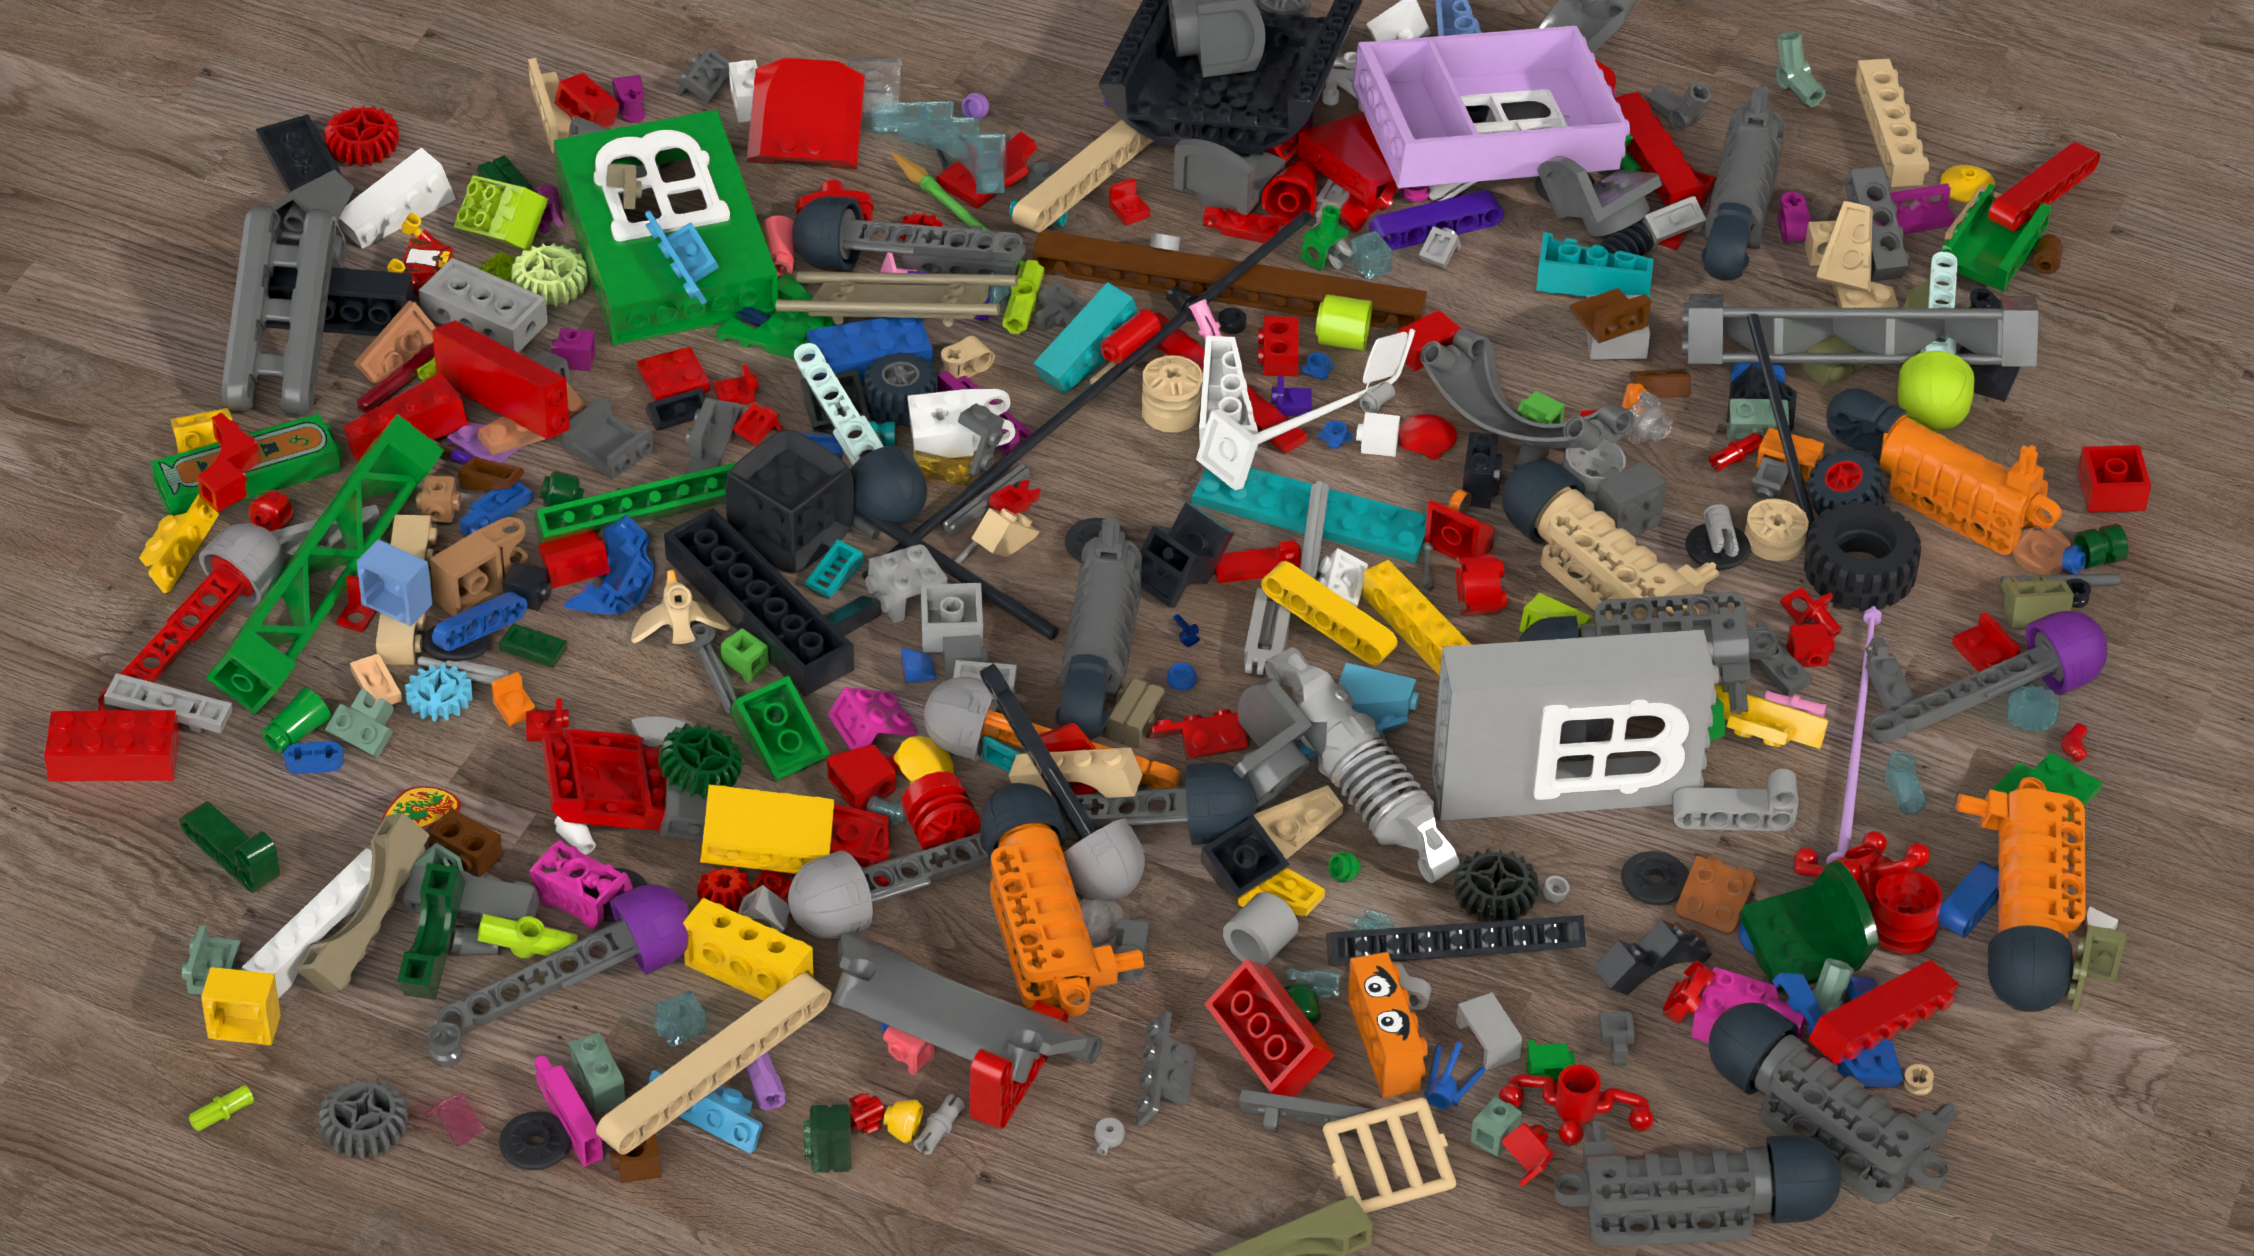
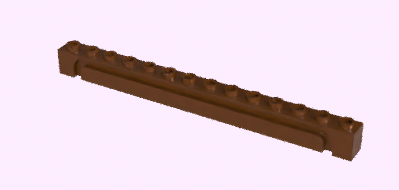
M1046 230L1038 234L1032 251V260L1037 261L1038 264L1044 267L1045 275L1054 276L1056 271L1065 272V278L1102 284L1109 282L1114 286L1167 294L1172 287H1178L1181 290L1201 296L1241 263V261ZM1256 264L1212 301L1317 318L1320 303L1324 301L1327 294L1372 301L1370 327L1386 329L1387 324L1397 325L1398 331L1400 328L1408 326L1424 317L1427 291Z

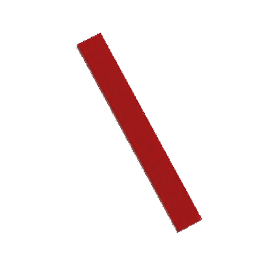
M1159 311L1154 314L1158 318L1161 328L1170 321ZM1180 328L1156 346L1167 356H1181L1192 360L1203 372L1205 349ZM1247 385V392L1258 432L1289 420ZM1296 427L1268 441L1282 453L1286 454L1307 442V434L1299 427Z

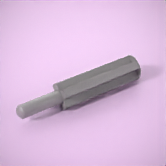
M422 656L418 658V664L425 667L433 664L435 669L440 668L442 663H445L446 669L450 670L451 667L457 666L458 673L465 671L467 679L491 685L493 681L509 675L508 670L467 661H441Z

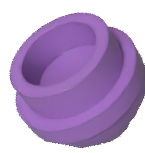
M971 93L962 102L964 115L972 120L983 119L989 111V102L981 93Z

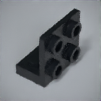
M1753 364L1730 383L1727 423H1729L1730 419L1729 403L1731 399H1769L1762 371ZM1776 379L1781 400L1788 401L1789 429L1791 432L1794 429L1797 392L1789 385Z

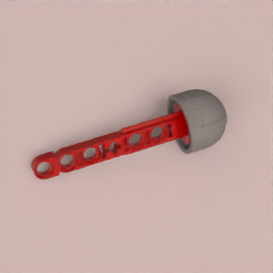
M236 524L221 531L199 554L201 567L207 575L205 580L166 620L167 624L120 674L154 683L192 642L196 643L234 601L246 607L255 608L284 568L283 549L276 537L265 528L253 524ZM206 595H213L218 599V602L214 606H206L201 602V599ZM189 615L195 616L199 623L196 626L187 627L182 623V619ZM174 638L176 639V645L171 643L165 648V639L169 641ZM155 657L160 661V664L156 668L149 669L143 665V661L146 658ZM108 687L98 698V711L107 710L103 707V704L105 702L104 695ZM119 707L117 710H128V709H124V708Z

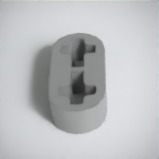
M1152 233L1150 247L1179 251L1181 237Z

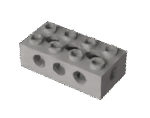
M451 258L419 289L420 308L428 319L442 325L456 320L518 353L548 323L545 297L454 258Z

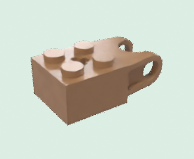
M514 517L502 518L476 530L430 558L434 601L450 615L455 616L504 591L503 580L513 565L510 562V557L519 556L522 558L519 563L528 565V554L520 547H515L526 534L523 521ZM509 526L518 528L517 531L511 534L503 531Z

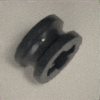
M2077 578L2068 580L2066 583L2074 594L2072 607L2080 608L2086 606L2091 593L2090 584Z

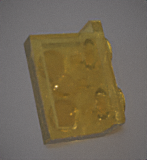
M914 450L912 454L920 466L924 477L967 487L973 478V475L969 474L976 453L973 456L947 458Z

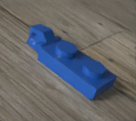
M519 481L508 490H492L470 505V510L466 513V516L459 520L460 533L467 537L476 530L508 517L534 500V492Z

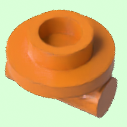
M1627 384L1621 407L1631 412H1642L1649 401L1647 390L1641 384Z

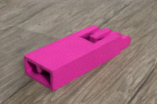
M538 1056L535 1059L537 1085L543 1093L544 1099L552 1113L559 1117L570 1136L571 1146L583 1167L603 1160L602 1139L596 1134L597 1125L562 1065L552 1068L545 1056Z

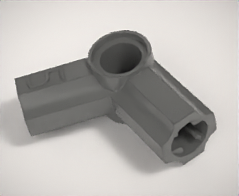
M1695 82L1689 86L1681 98L1659 84L1652 89L1647 101L1651 107L1667 116L1671 127L1677 131H1683L1703 117V110L1711 100V90L1705 84Z

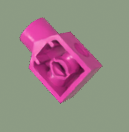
M1717 967L1713 968L1712 971L1715 973V976L1708 987L1704 989L1701 996L1702 1002L1694 1014L1692 1038L1709 1043L1711 1029L1723 1012L1744 1003H1760L1771 1007L1798 1026L1797 1038L1802 1039L1807 1020L1801 1011L1795 1013L1787 1002L1779 1000L1775 985Z

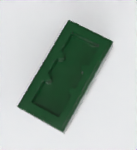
M513 623L500 640L499 650L554 668L567 650V641Z

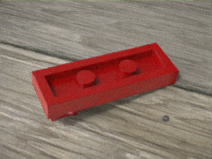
M1293 540L1280 541L1278 547L1224 553L1214 570L1217 583L1264 578L1283 561L1289 562L1300 569L1302 551L1297 541Z

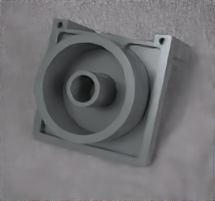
M1168 0L1171 33L1177 57L1197 55L1203 77L1256 70L1265 47V28L1261 13L1254 0Z
M1183 139L1175 146L1173 187L1182 191L1185 188L1195 191L1197 200L1203 208H1206V206L1220 207L1221 209L1227 208L1247 215L1261 203V196L1266 184L1285 169V160L1267 152H1264L1263 155L1234 153L1223 146L1209 141Z
M1554 156L1541 163L1537 169L1557 218L1563 219L1566 216L1582 218L1588 235L1593 237L1620 231L1641 220L1650 211L1645 195L1662 185L1660 177L1656 173L1618 170L1592 185L1586 170L1575 161L1564 156Z
M1262 679L1251 685L1242 693L1238 704V722L1259 746V749L1256 751L1253 749L1243 756L1233 771L1241 779L1247 776L1256 795V809L1262 807L1285 790L1310 765V762L1296 747V744L1304 733L1312 727V724L1275 679Z

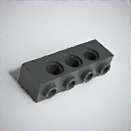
M1883 166L1851 169L1844 181L1849 202L1870 206L1873 211L1871 282L1902 278L1910 266V255L1903 246L1904 234L1902 227L1897 223L1896 203L1894 200H1891L1890 179L1888 176H1885ZM1868 196L1874 197L1877 201L1871 200ZM1875 221L1882 223L1883 226L1876 224ZM1881 246L1887 247L1890 251L1884 250Z
M906 234L905 242H908L912 236ZM956 239L952 242L951 246H962L965 240ZM983 241L979 244L978 248H989L992 242ZM1008 244L1005 250L1014 251L1018 248V244ZM902 254L904 269H915L918 272L931 274L1017 275L1020 266V260L1010 262L997 261L995 258L984 260Z

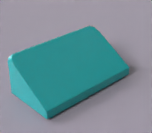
M984 736L983 760L1010 773L1016 754L1022 753L988 736Z

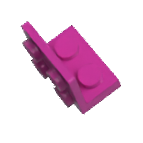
M844 687L828 713V716L851 750L870 745L877 733L914 737L918 732L910 716L899 704L898 698L887 690L876 691L865 688Z

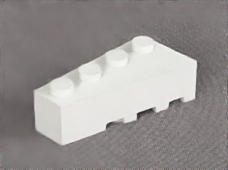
M420 148L347 204L338 222L342 231L363 249L401 229V225L409 213H415L422 218L456 200L442 165L423 148Z
M1206 336L1199 424L1200 445L1211 411L1221 409L1251 434L1258 433L1235 337Z

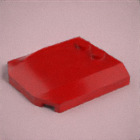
M782 58L756 68L747 162L775 164V160L825 163L829 164L830 168L857 169L865 75L840 61Z
M583 729L564 730L563 736L550 738V734L544 735L542 751L552 811L564 822L613 826L623 829L659 830L666 808L667 779L662 777V769L658 767V752L661 745L659 744L658 749L642 744L643 738L634 734Z

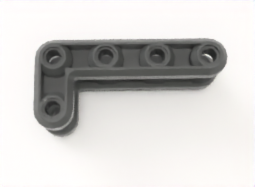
M255 205L246 213L222 381V402L230 411L246 412L254 406L255 389L259 384L260 375L282 377V400H279V404L286 414L304 416L312 410L331 269L342 268L346 255L345 237L336 218L328 210L312 209L304 215L303 233L287 232L279 214L271 206ZM274 266L294 267L297 269L296 288L293 289L292 300L269 297L270 278L273 277ZM267 320L289 322V340L285 345L284 354L262 352L263 331H266Z

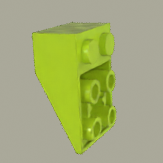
M473 175L467 186L461 208L457 213L454 228L510 247L529 251L548 198L525 187Z

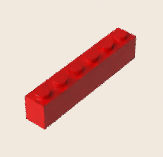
M1638 91L1614 97L1615 101L1620 104L1624 118L1629 121V135L1633 139L1628 146V152L1637 164L1642 167V172L1659 175L1662 185L1654 191L1664 206L1667 207L1695 196L1699 206L1702 207V195L1705 194L1702 180L1696 178L1691 164L1686 163L1680 148L1675 147L1670 133L1668 131L1665 132L1659 117L1654 116L1649 102L1647 100L1644 101Z
M1931 959L1821 1016L1808 1041L1835 1065L1847 1059L1854 1060L1862 1051L1874 1049L1884 1039L1889 1041L1901 1030L1905 1029L1908 1031L1918 1021H1927L1935 1012L1947 1010L1955 1000L1953 994L1959 983Z

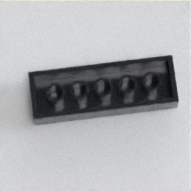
M274 266V274L270 278L268 293L270 298L292 300L293 289L296 288L298 274L296 268ZM332 268L323 332L378 336L408 301L415 302L412 274ZM267 320L266 328L290 330L289 322Z

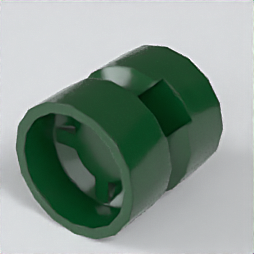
M2118 523L2101 526L2099 531L2095 528L2079 531L2074 536V545L2081 546L2082 552L2086 554L2084 569L2102 566L2105 562L2111 564L2124 561L2128 557V540L2125 531Z

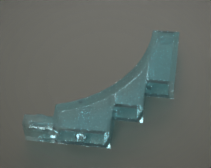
M953 101L871 103L873 133L899 132V140L921 143L942 150L958 159L971 172L976 183L977 194L1005 193L1007 166L1006 134L980 135L979 118H955Z

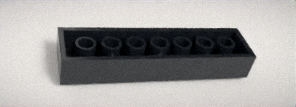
M714 508L664 533L666 559L738 631L743 628L768 646L769 662L784 677L789 676L794 687L804 696L854 671V645Z

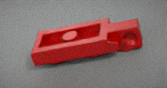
M1206 206L1203 213V226L1215 228L1221 231V235L1265 243L1281 230L1282 219L1252 213L1243 215L1238 213L1237 210Z

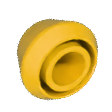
M916 1099L896 1101L894 1106L887 1107L883 1124L888 1126V1132L902 1143H909L915 1139L923 1115V1106Z

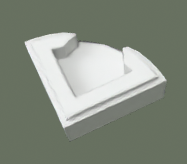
M2089 907L2085 920L2087 929L2088 925L2116 929L2118 919Z

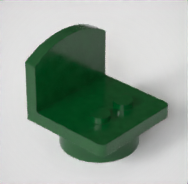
M1840 861L1828 863L1812 886L1745 904L1739 912L1740 920L1753 945L1756 961L1762 971L1768 976L1772 985H1774L1772 980L1779 973L1803 974L1808 985L1817 983L1824 963L1828 958L1849 964L1854 969L1853 972L1859 971L1879 944L1875 922L1865 896L1850 871ZM1782 986L1776 987L1777 993L1786 992Z

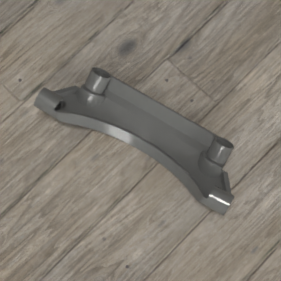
M851 932L841 935L838 943L839 967L845 970H842L831 1000L839 1006L862 1013L970 1061H973L980 1049L1013 1061V1081L1020 1083L1026 1082L1034 1059H1039L1040 1054L1049 1056L1065 1053L1091 1065L1096 1061L1101 1052L1103 1040L1099 1036L1054 1017L1015 1005L956 982L917 964L890 947L857 933Z

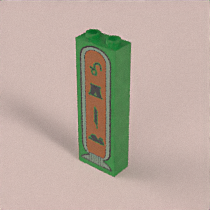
M318 413L246 434L247 436L251 435L258 444L259 450L257 455L259 464L244 472L247 478L245 483L247 496L241 500L261 495L268 490H279L341 472L339 459H343V452L339 442L334 443L333 441L334 436L330 424H325ZM218 442L150 462L153 483L168 515L176 516L187 513L197 495L200 494L197 475L205 471L220 453L221 446Z

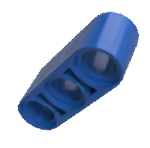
M1980 861L1942 904L1938 924L1965 938L1999 900V870Z

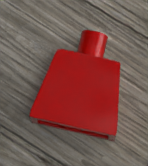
M871 744L827 757V779L851 808L867 811L895 792L896 773L901 771V769L894 760L895 753L884 757L877 747Z

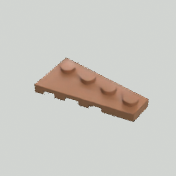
M567 383L570 420L588 406ZM504 416L478 429V440L482 442L491 456L545 440L540 435Z

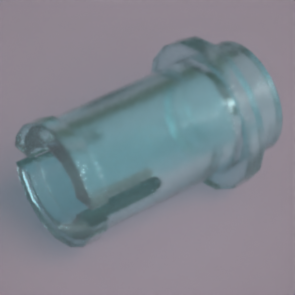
M875 795L870 798L867 811L887 815L888 819L892 820V823L896 825L907 820L901 809V800L894 802Z

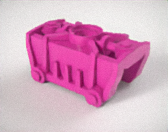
M558 840L529 870L530 877L541 896L540 900L544 906L550 908L556 906L581 919L584 926L592 930L604 919L603 904H606L614 895L619 896L633 889L630 879L625 872L620 873L614 870L610 864L604 865L579 852L577 847L567 846L562 840ZM557 866L556 872L545 873L542 871L545 867L554 868ZM572 873H574L575 875H577V876H579V877L573 878V877H570V876H571ZM597 887L600 896L595 899L586 894L584 888L593 889Z

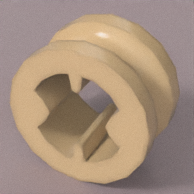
M1914 1064L1906 1069L1904 1086L1908 1092L1919 1096L1931 1092L1934 1073L1928 1066ZM1914 1077H1918L1917 1083L1913 1081ZM1924 1078L1925 1082L1919 1083V1080Z

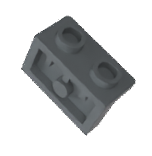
M710 47L707 48L703 55L697 53L689 64L692 70L685 69L677 80L681 85L676 94L681 96L687 88L699 98L709 103L729 76V63L732 62Z

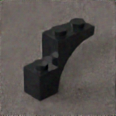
M1661 919L1639 944H1628L1618 940L1598 961L1594 968L1610 989L1629 995L1639 984L1660 970L1683 962L1699 961L1705 963L1712 953L1704 945L1707 941L1695 929L1689 931L1678 922L1672 924Z

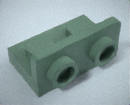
M1769 399L1730 400L1727 441H1739L1752 433H1759L1763 440L1768 428L1778 430ZM1782 400L1789 425L1788 401Z

